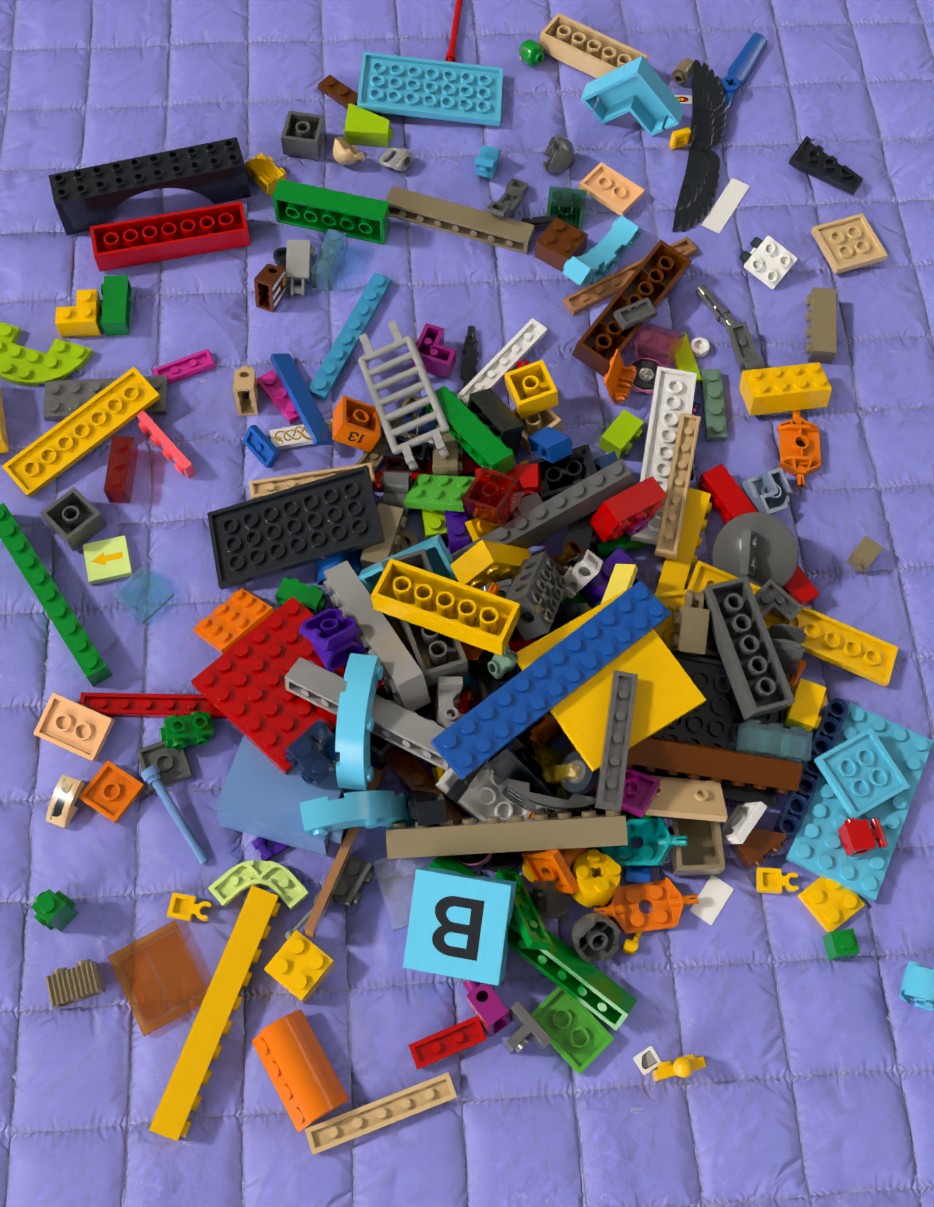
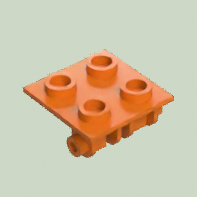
M616 349L614 357L610 360L608 374L606 373L604 376V385L608 390V395L613 405H616L617 401L624 403L628 399L632 388L631 385H633L637 374L635 366L629 365V367H625L618 349Z

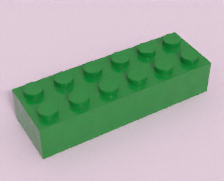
M279 179L272 196L276 221L278 223L385 245L390 230L389 202Z

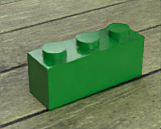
M128 275L104 276V284H101L103 300H100L102 316L98 318L99 326L103 328L106 336L129 335L132 295Z

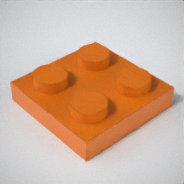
M107 760L78 798L117 824L144 790L145 785Z

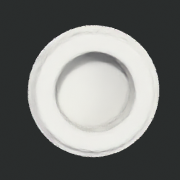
M698 337L691 341L690 346L695 357L701 358L708 354L710 344L706 339Z

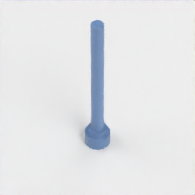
M156 764L146 768L141 772V777L145 783L148 782L149 785H153L201 865L209 862V859L161 782L160 769Z

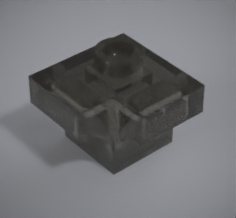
M534 880L533 892L528 893L541 918L569 919L570 895L561 894L556 888L555 881Z

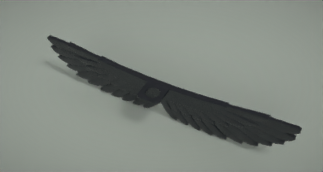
M698 60L694 61L692 123L688 160L674 212L673 232H677L680 228H682V232L687 231L689 226L693 228L697 221L698 223L701 222L703 214L707 216L709 206L712 207L713 197L716 196L718 179L720 177L718 172L720 170V158L709 147L716 146L723 139L721 136L724 133L723 128L726 124V121H724L726 118L725 111L727 109L726 104H723L725 94H722L723 84L719 85V77H715L713 69L709 71L708 65L703 63L701 66Z

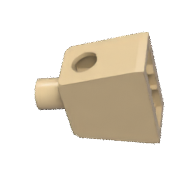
M243 366L241 369L234 370L233 393L238 416L258 415L256 372L250 366ZM246 392H249V399L243 397Z

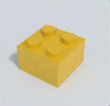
M543 360L504 373L506 388L520 419L559 405L558 391Z
M295 930L264 970L305 1004L336 964L332 958L299 931Z

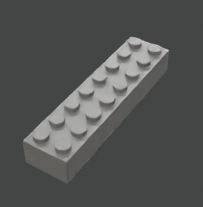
M348 561L324 571L326 580L323 583L328 593H331L328 597L334 608L338 607L342 611L343 618L350 617L355 619L357 627L363 630L355 639L363 643L365 647L364 655L378 656L379 665L383 667L382 677L384 680H382V683L388 693H393V701L397 705L413 711L430 703L431 700L423 672L383 613L373 609L371 595Z

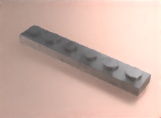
M618 670L613 672L595 808L620 812L638 674Z

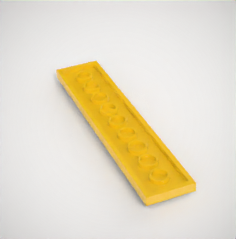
M698 560L687 589L692 590V593H698L706 586L738 579V577ZM750 583L753 594H755L761 587ZM801 605L804 608L788 625L803 628L804 633H806L805 641L801 643V646L806 648L804 652L884 687L889 684L899 647ZM772 610L763 618L767 628H770L772 624H786Z

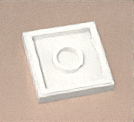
M763 802L737 804L721 827L722 844H743L767 806Z

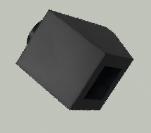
M410 791V799H407L408 813L411 814V819H415L418 826L447 822L445 798L441 793Z

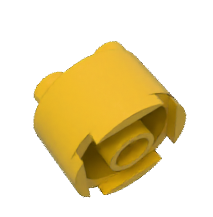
M590 849L588 852L580 855L571 871L578 883L579 890L575 894H571V896L585 907L605 906L612 899L620 882V865L611 857L596 849Z

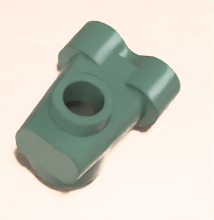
M507 644L502 656L494 653L492 661L488 663V670L495 679H501L505 673L514 670L518 660L517 653L509 649V644Z

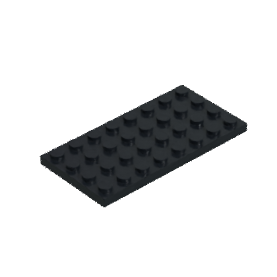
M367 465L207 513L218 585L221 590L385 542Z

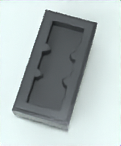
M647 297L616 310L613 316L624 331L656 317L658 313Z

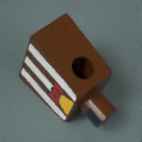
M266 264L254 278L256 307L275 312L286 291L285 266L281 264L277 266Z

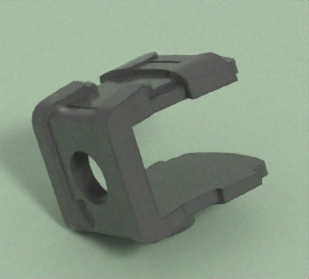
M772 624L767 630L784 674L797 676L798 661L801 660L806 649L801 646V643H804L807 635L804 633L803 628L797 626Z

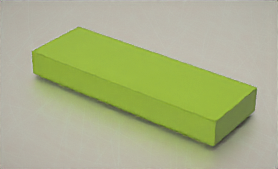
M686 332L667 335L666 341L676 370L697 373L696 384H701L702 378Z

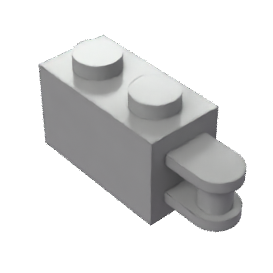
M287 239L286 279L291 284V296L295 294L305 296L306 284H311V277L314 278L315 268L311 265L312 259H315V247H312L310 240Z

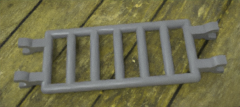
M393 320L388 325L395 341L373 350L367 334L364 333L359 336L366 354L359 357L358 362L392 453L397 455L403 452L410 471L418 469V465L411 450L413 447L434 439L441 458L449 455L442 438L443 434L449 432V425L413 337L408 335L402 338L396 321ZM408 345L410 352L369 369L367 362ZM412 359L414 360L415 367L375 384L374 376ZM417 374L420 375L422 381L382 399L380 398L379 391ZM420 390H426L428 396L386 414L384 406ZM429 404L432 405L433 412L392 429L390 421ZM433 420H438L440 427L402 444H397L395 437Z

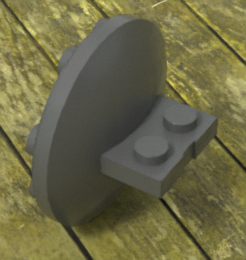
M761 512L745 513L730 520L717 535L712 552L713 566L738 578L747 576L750 583L762 587L771 578L777 585L783 588L793 577L799 559L798 544L792 530L779 518Z

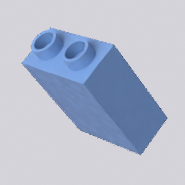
M244 735L214 810L219 825L222 827L327 856L331 841L342 844L348 828L329 831L327 835L322 837L309 835L304 830L299 803L329 796L330 800L344 798V793L361 790L338 788L336 768L315 786L307 784L300 776L302 772L297 766L285 775Z

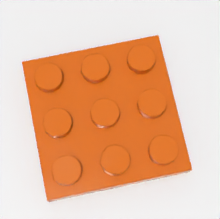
M241 588L239 591L234 592L225 603L217 606L214 612L207 618L199 621L192 630L199 638L223 655L275 612V610Z

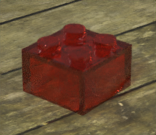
M482 467L461 500L468 515L504 527L525 493L518 478Z

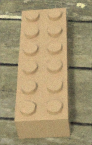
M557 13L540 33L539 44L543 46L545 54L596 79L641 56H644L648 62V55L560 13Z

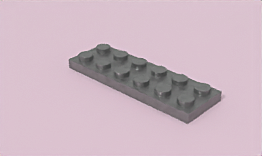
M144 376L161 397L144 412L148 416L168 415L167 376ZM118 378L45 381L43 413L45 421L64 420Z

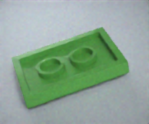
M418 474L404 500L405 508L464 512L477 487L476 477Z
M559 986L530 1014L553 1040L550 1043L578 1075L615 1039L584 1005Z

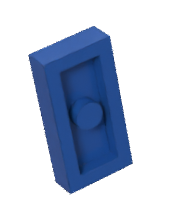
M251 425L242 441L266 468H271L280 451L257 425Z

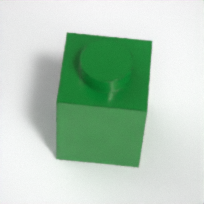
M854 928L832 931L822 937L828 961L849 958L860 953Z

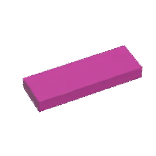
M206 349L152 369L155 376L166 375L167 383L170 385L216 368V365L209 350Z

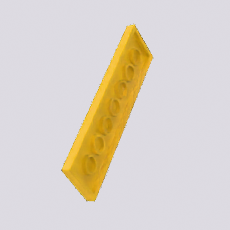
M133 367L2 465V467L30 498L161 397L140 372Z

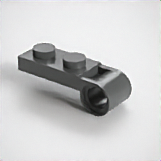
M746 321L727 326L726 332L741 375L742 371L766 368L763 359L757 356Z

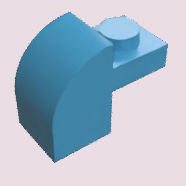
M481 146L479 157L476 156L475 159L477 167L475 175L494 179L501 156L499 148Z

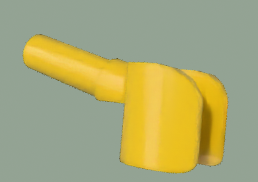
M643 932L635 933L633 940L626 938L622 952L633 955L638 948Z

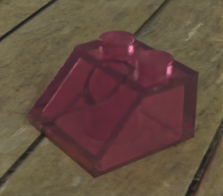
M649 322L640 327L633 341V356L650 358L670 368L685 334Z

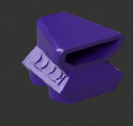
M328 608L303 621L299 633L310 640L313 650L324 667L330 672L346 665L350 653H365L363 643L355 639L363 630L357 627L355 619L350 617L343 618L340 609Z

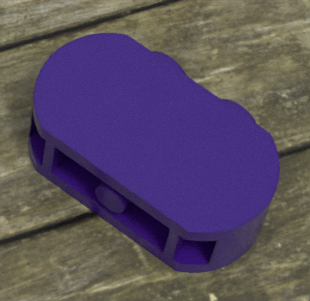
M466 509L464 512L444 511L447 546L450 555L471 544L470 534L465 525V522L468 521Z
M618 547L602 564L599 573L580 591L596 604L603 599L615 564H634L636 560L624 549Z

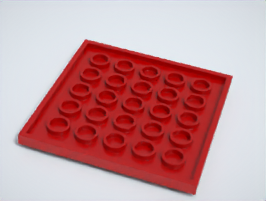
M291 597L191 680L192 685L285 775L294 767L285 759L286 753L283 750L318 719H321L332 733L336 730L337 715L286 690L285 675L300 657L307 661H313L319 667L327 670L313 650L310 640L299 633L302 622L314 615L294 597ZM343 666L333 671L338 676L344 678L345 671ZM383 677L381 680H378L376 693L384 687L382 683Z

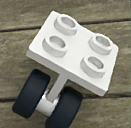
M767 236L764 240L754 237L750 242L753 249L750 253L743 251L739 258L745 262V269L770 289H774L796 262L797 258L770 236Z

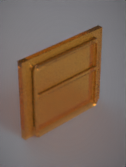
M175 920L108 956L144 1037L199 1007L207 993L208 988Z

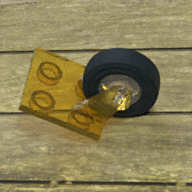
M535 741L531 743L535 752L534 757L539 762L543 771L542 776L548 783L561 786L571 793L580 795L590 792L597 784L600 768L592 772L578 751L570 753L564 759L562 751Z

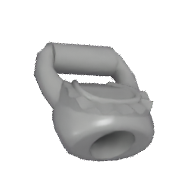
M391 147L379 158V163L383 167L403 172L411 165L413 155L406 148ZM395 153V155L393 156V158L390 159L389 162H387L388 159Z

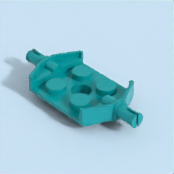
M658 816V819H626L628 845L604 846L600 848L604 854L611 857L620 866H662L671 848L678 845H688L687 835H671L661 816ZM643 838L642 847L634 849L632 847L634 839Z

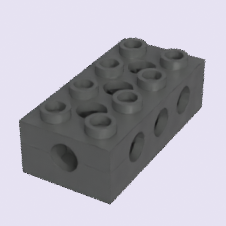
M546 551L522 561L505 598L520 604V618L516 627L525 641L549 632L567 587L565 578L558 573L554 560L547 555Z

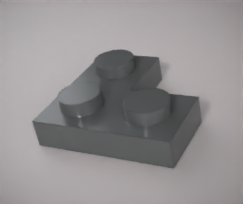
M771 578L754 594L763 618L772 610L786 624H789L804 608Z

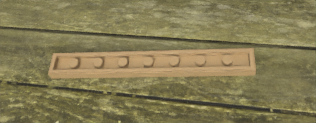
M686 413L680 414L666 488L668 497L664 500L654 553L656 556L674 560L677 557L701 420L700 416Z

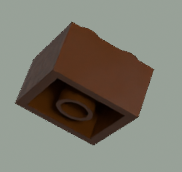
M556 217L536 241L534 257L563 272L564 264L568 259H571L572 256H581L586 250L588 234Z

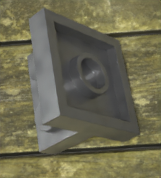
M519 1001L510 1008L509 1015L520 1028L505 1042V1049L509 1053H512L514 1050L519 1053L531 1039L542 1052L553 1040Z

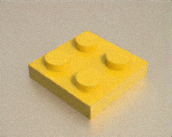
M823 877L818 878L797 895L827 933L834 931L865 905L856 893L842 887L841 884L829 878L825 879Z

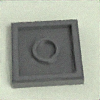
M160 741L136 750L142 771L156 764L161 771L160 775L162 778L160 780L165 788L194 777L185 748L178 750L173 748L166 749L165 741ZM147 782L146 785L149 793L156 792L153 785H149Z

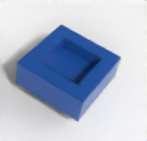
M624 866L626 881L635 884L650 883L651 873L649 866Z

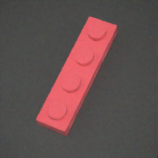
M144 411L138 413L139 423L137 425L144 434L148 433L151 436L149 438L155 447L160 446L164 457L168 461L172 460L175 463L174 467L180 474L184 473L188 479L194 476L195 472L191 462Z

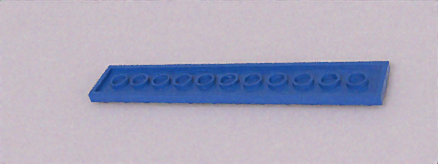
M640 580L431 741V744L460 779L463 780L671 615V612Z

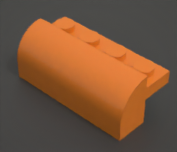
M301 1009L271 1023L260 1031L261 1034L252 1040L298 1133L349 1100Z

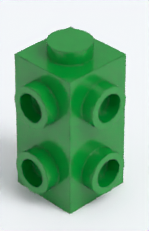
M284 577L275 595L279 607L291 597H294L314 616L324 611L327 605L324 591L320 587L302 584L300 580L295 578L288 579Z
M195 711L185 716H169L163 719L162 728H159L161 742L165 741L166 749L173 748L175 750L182 749L187 745H205L212 741L214 734L210 713H202L201 711Z
M49 888L46 892L44 891L34 900L35 904L31 907L37 913L34 918L51 931L56 928L62 932L78 914L73 908L76 904L60 890L54 893Z

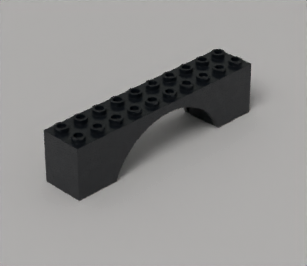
M237 137L49 175L54 204L66 235L90 231L91 226L105 224L112 211L122 202L137 194L154 189L179 188L190 190L205 196L214 204L251 197L245 163Z

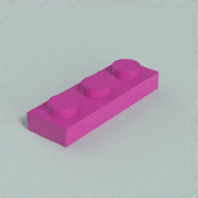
M273 370L257 378L258 386L290 425L301 419L281 379Z

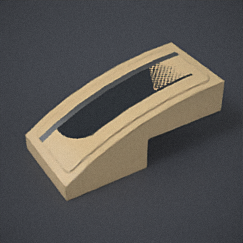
M63 774L61 775L48 807L46 816L48 823L67 829L78 809L74 804L85 785L82 781Z

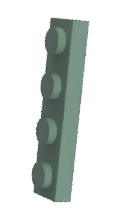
M701 369V392L706 441H726L728 435L721 369Z

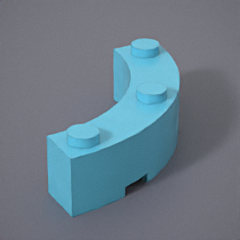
M621 215L614 221L612 229L594 248L589 249L582 256H572L571 259H568L564 264L562 273L580 286H588L591 281L594 283L599 281L623 259L620 257L626 248L631 249L644 230Z
M350 653L344 673V680L347 681L346 691L340 693L336 723L335 752H340V761L336 763L338 788L366 791L369 781L372 782L374 777V768L371 767L370 732L374 728L372 710L378 680H381L383 676V667L379 665L378 656Z
M394 791L344 793V798L330 800L329 796L299 803L304 830L313 837H322L327 835L329 831L362 826H366V829L378 826L392 827V823L406 822V826L415 825L416 822L415 819H411V814L408 813L407 799H410V796L404 793L395 796Z

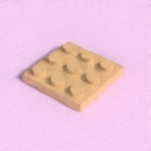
M863 213L812 227L811 233L835 274L884 261L888 256Z

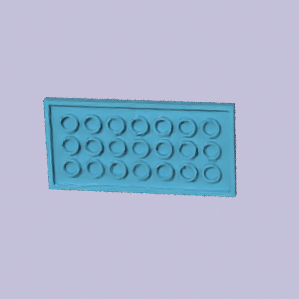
M363 52L357 108L377 113L500 127L503 68Z
M849 702L848 713L834 747L871 727L910 785L907 789L857 817L858 820L867 819L870 829H872L870 820L879 818L888 846L879 849L875 840L876 847L870 852L846 856L838 829L844 825L845 820L851 818L822 774L802 826L794 836L785 860L820 877L829 878L841 884L842 887L874 902L879 893L933 741Z

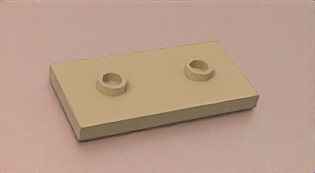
M652 776L661 779V786L645 815L726 822L728 815L719 782Z

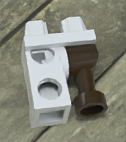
M570 541L564 547L565 553L560 557H552L558 573L565 578L567 584L561 601L568 597L572 599L577 592L599 573L603 560L587 549L573 567L568 563L571 559H578L583 553L580 545L574 541Z

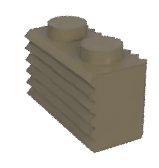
M91 959L79 961L76 963L75 968L68 970L66 967L58 968L52 971L51 976L45 977L51 1007L56 1009L105 993L100 966L97 962L91 961Z

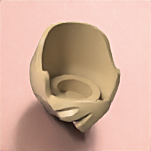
M342 137L335 138L333 157L339 164L353 165L358 161L364 162V153L362 151L357 152L355 145H349Z

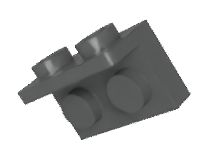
M351 854L332 896V900L351 910L353 904L357 906L363 896L361 890L365 884L369 885L375 875L373 864L371 862L366 863Z

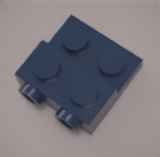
M318 719L283 750L286 753L285 759L293 767L296 765L302 772L300 776L307 784L318 785L335 770L336 763L340 761V752H335L336 737L324 722Z

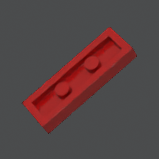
M475 1016L408 1046L417 1070L482 1043L487 1039L478 1016Z

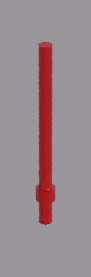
M456 0L449 50L445 58L447 62L456 61L455 50L463 0Z

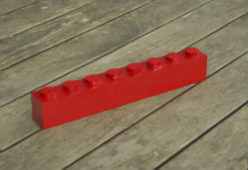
M723 464L701 474L698 482L699 490L711 494L709 500L712 502V508L718 511L725 525L739 515L758 512ZM798 565L791 580L782 588L800 605L805 607L813 604L820 595Z

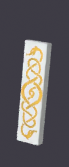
M333 419L325 420L331 433H333ZM304 424L269 430L271 442L278 450L314 444Z

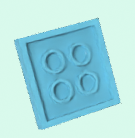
M871 727L814 759V762L850 818L859 817L910 787Z

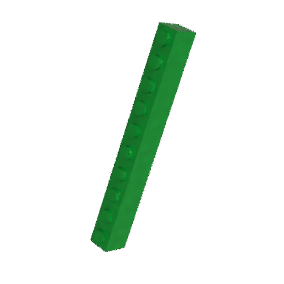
M5 503L0 504V539L86 678L93 687L113 676L11 512Z
M452 855L437 856L429 866L457 871L467 876L479 877ZM512 916L508 929L509 947L617 1031L631 1012L637 999L591 963L582 960L573 949L547 929L546 931L553 943L549 950L528 949Z

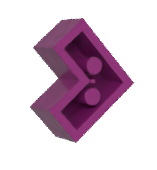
M426 323L416 343L419 354L428 373L449 379L456 365V350L443 346L444 328ZM412 359V368H413V367H415L416 365H415V363H414V360Z

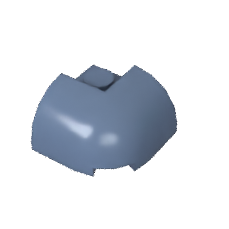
M782 467L766 471L761 475L742 482L750 502L758 512L772 514L788 506L789 494L792 492Z

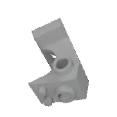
M439 676L435 695L437 724L445 729L465 715L459 713L456 709L458 708L462 691L463 677Z

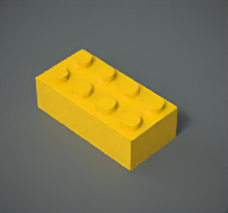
M820 362L742 371L739 391L751 416L827 407L832 387Z
M482 539L450 566L458 582L480 589L483 586L492 584V582L496 583L507 579L514 580L522 561L532 557V555L525 548Z

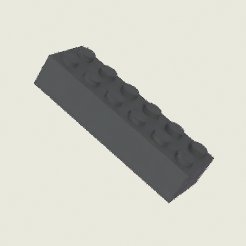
M424 549L392 558L433 573ZM389 560L381 562L383 571L386 568ZM399 619L413 658L423 672L427 687L437 685L439 676L462 677L469 674L468 661L459 640Z
M747 576L706 586L702 590L704 592L703 609L710 610L708 625L744 720L781 711L795 703Z

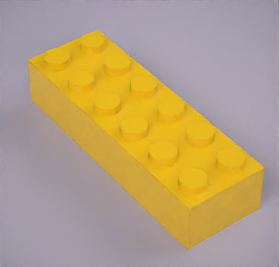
M391 558L371 594L374 610L501 656L520 618V604Z

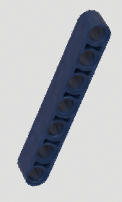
M834 698L823 709L820 724L817 729L815 728L801 761L803 766L799 784H804L808 792L802 791L800 786L798 791L789 790V794L778 816L774 832L785 833L787 838L784 841L790 840L799 832L822 777V773L814 759L833 749L849 709L843 699ZM831 708H835L839 712V715L833 713ZM824 726L831 730V734L824 730ZM815 745L822 747L824 753L819 752ZM807 765H812L816 772L810 771ZM791 803L796 804L799 807L800 812L794 811L791 807ZM783 823L788 824L792 831L787 832L784 830Z

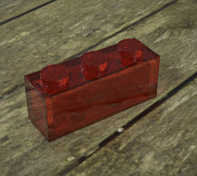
M112 436L104 492L109 503H130L139 450L134 437Z

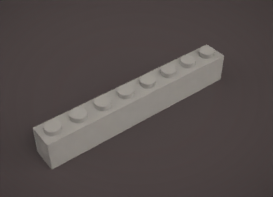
M300 657L285 675L286 690L335 715L338 714L340 693L346 691L347 681L335 672L325 670L315 662L307 661ZM375 693L372 710L374 728L371 733L448 771L450 768L449 764L431 744V741L446 729L439 726L435 721L427 720L413 710H407L397 705L394 701L386 700Z

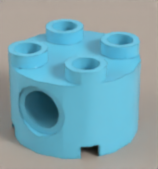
M909 961L904 969L899 998L908 1004L909 999L915 1002V1007L934 1012V967L928 969L924 968L920 963Z

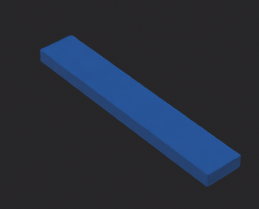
M271 354L270 360L314 445H333L332 433L290 354Z

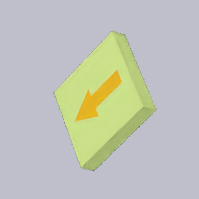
M125 535L83 544L90 585L133 576Z

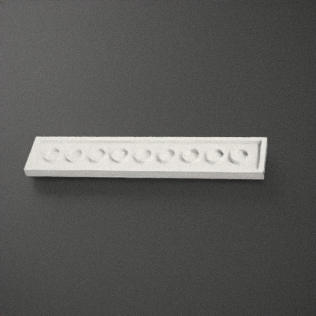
M658 366L640 482L653 476L666 493L680 414L692 415L697 373ZM663 507L654 513L655 517L650 520L645 529L631 536V540L656 545Z

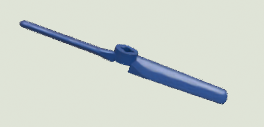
M753 33L729 67L727 76L722 81V94H725L723 104L727 106L725 112L731 106L732 96L747 82L768 43L767 39L760 33Z

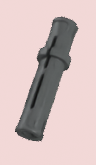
M705 285L697 288L695 293L716 316L717 322H721L725 328L737 324L731 317L730 311L720 304ZM719 312H721L727 320H725Z

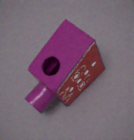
M471 980L463 982L464 987L468 991L466 995L468 1004L475 1015L478 1016L479 1021L490 1037L511 1023L508 1009L489 984H480Z

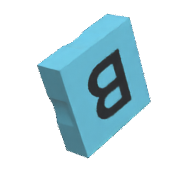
M428 866L417 868L403 968L499 986L505 978L509 947L508 929L513 916L517 882L486 876H467L457 871Z

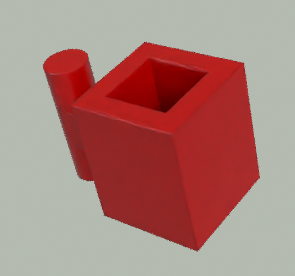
M851 818L844 821V825L838 829L847 857L870 852L876 847L875 840L879 849L888 846L879 818L870 820L872 829H870L867 819L858 820V818Z

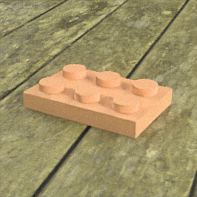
M602 162L578 186V189L620 216H623L642 198L645 192L643 188Z
M52 693L33 734L96 762L115 719L57 693Z

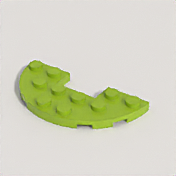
M0 322V378L6 382L19 386L39 387V384H45V381H63L67 379V375L75 370H81L94 354L91 348L55 338L48 353L16 345L22 333L20 327Z

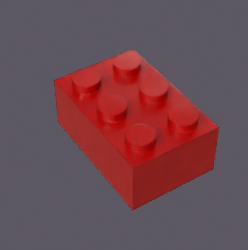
M651 476L605 500L589 523L603 542L609 539L614 541L622 536L624 531H630L632 526L644 519L652 520L655 517L654 513L664 506L662 503L668 496L655 478Z

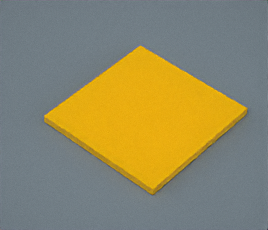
M626 591L621 592L516 652L518 655L516 663L523 671ZM654 629L550 710L592 772L601 766L614 670L638 674L629 749L706 701Z

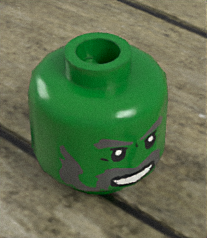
M532 39L526 40L519 47V58L527 65L535 67L544 59V48Z

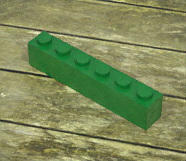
M445 385L435 390L449 425L448 433L493 480L515 469V454L512 449L507 448L501 438L495 436L487 424L484 425L477 414L472 413L466 403L461 402L457 398L454 391H450ZM431 404L426 406L428 413L434 411Z

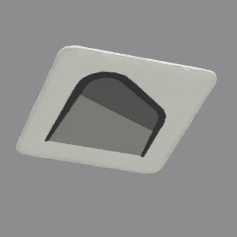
M652 1046L633 1057L643 1075L655 1069L657 1064L662 1063Z

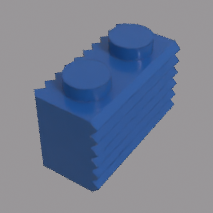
M549 426L527 437L531 452L553 464L555 461L558 462L562 458L565 459L566 456L568 457L569 454L572 455L573 453L571 438Z

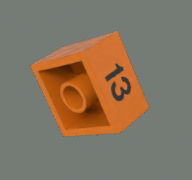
M342 395L333 411L332 440L371 452L381 436L380 419L375 406Z

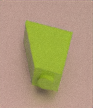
M348 103L344 129L345 141L350 145L389 147V140H393V128H390V120Z

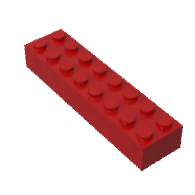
M242 201L90 227L94 258L100 272L251 246Z

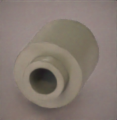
M685 58L679 62L672 72V78L677 84L684 85L693 74L694 61L690 58Z

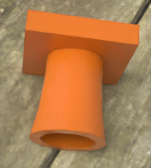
M588 847L522 851L521 855L542 891L575 894L579 890L578 883L570 868L575 864L580 855L588 852Z

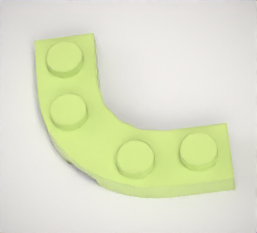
M250 860L232 867L208 887L223 907L229 904L242 891L251 886L258 885L269 887L276 892L290 910L295 908L309 895V892L287 868L273 861Z

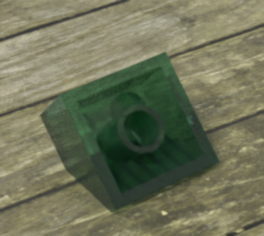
M550 185L546 216L550 217V215L556 214L562 221L577 229H582L587 189Z

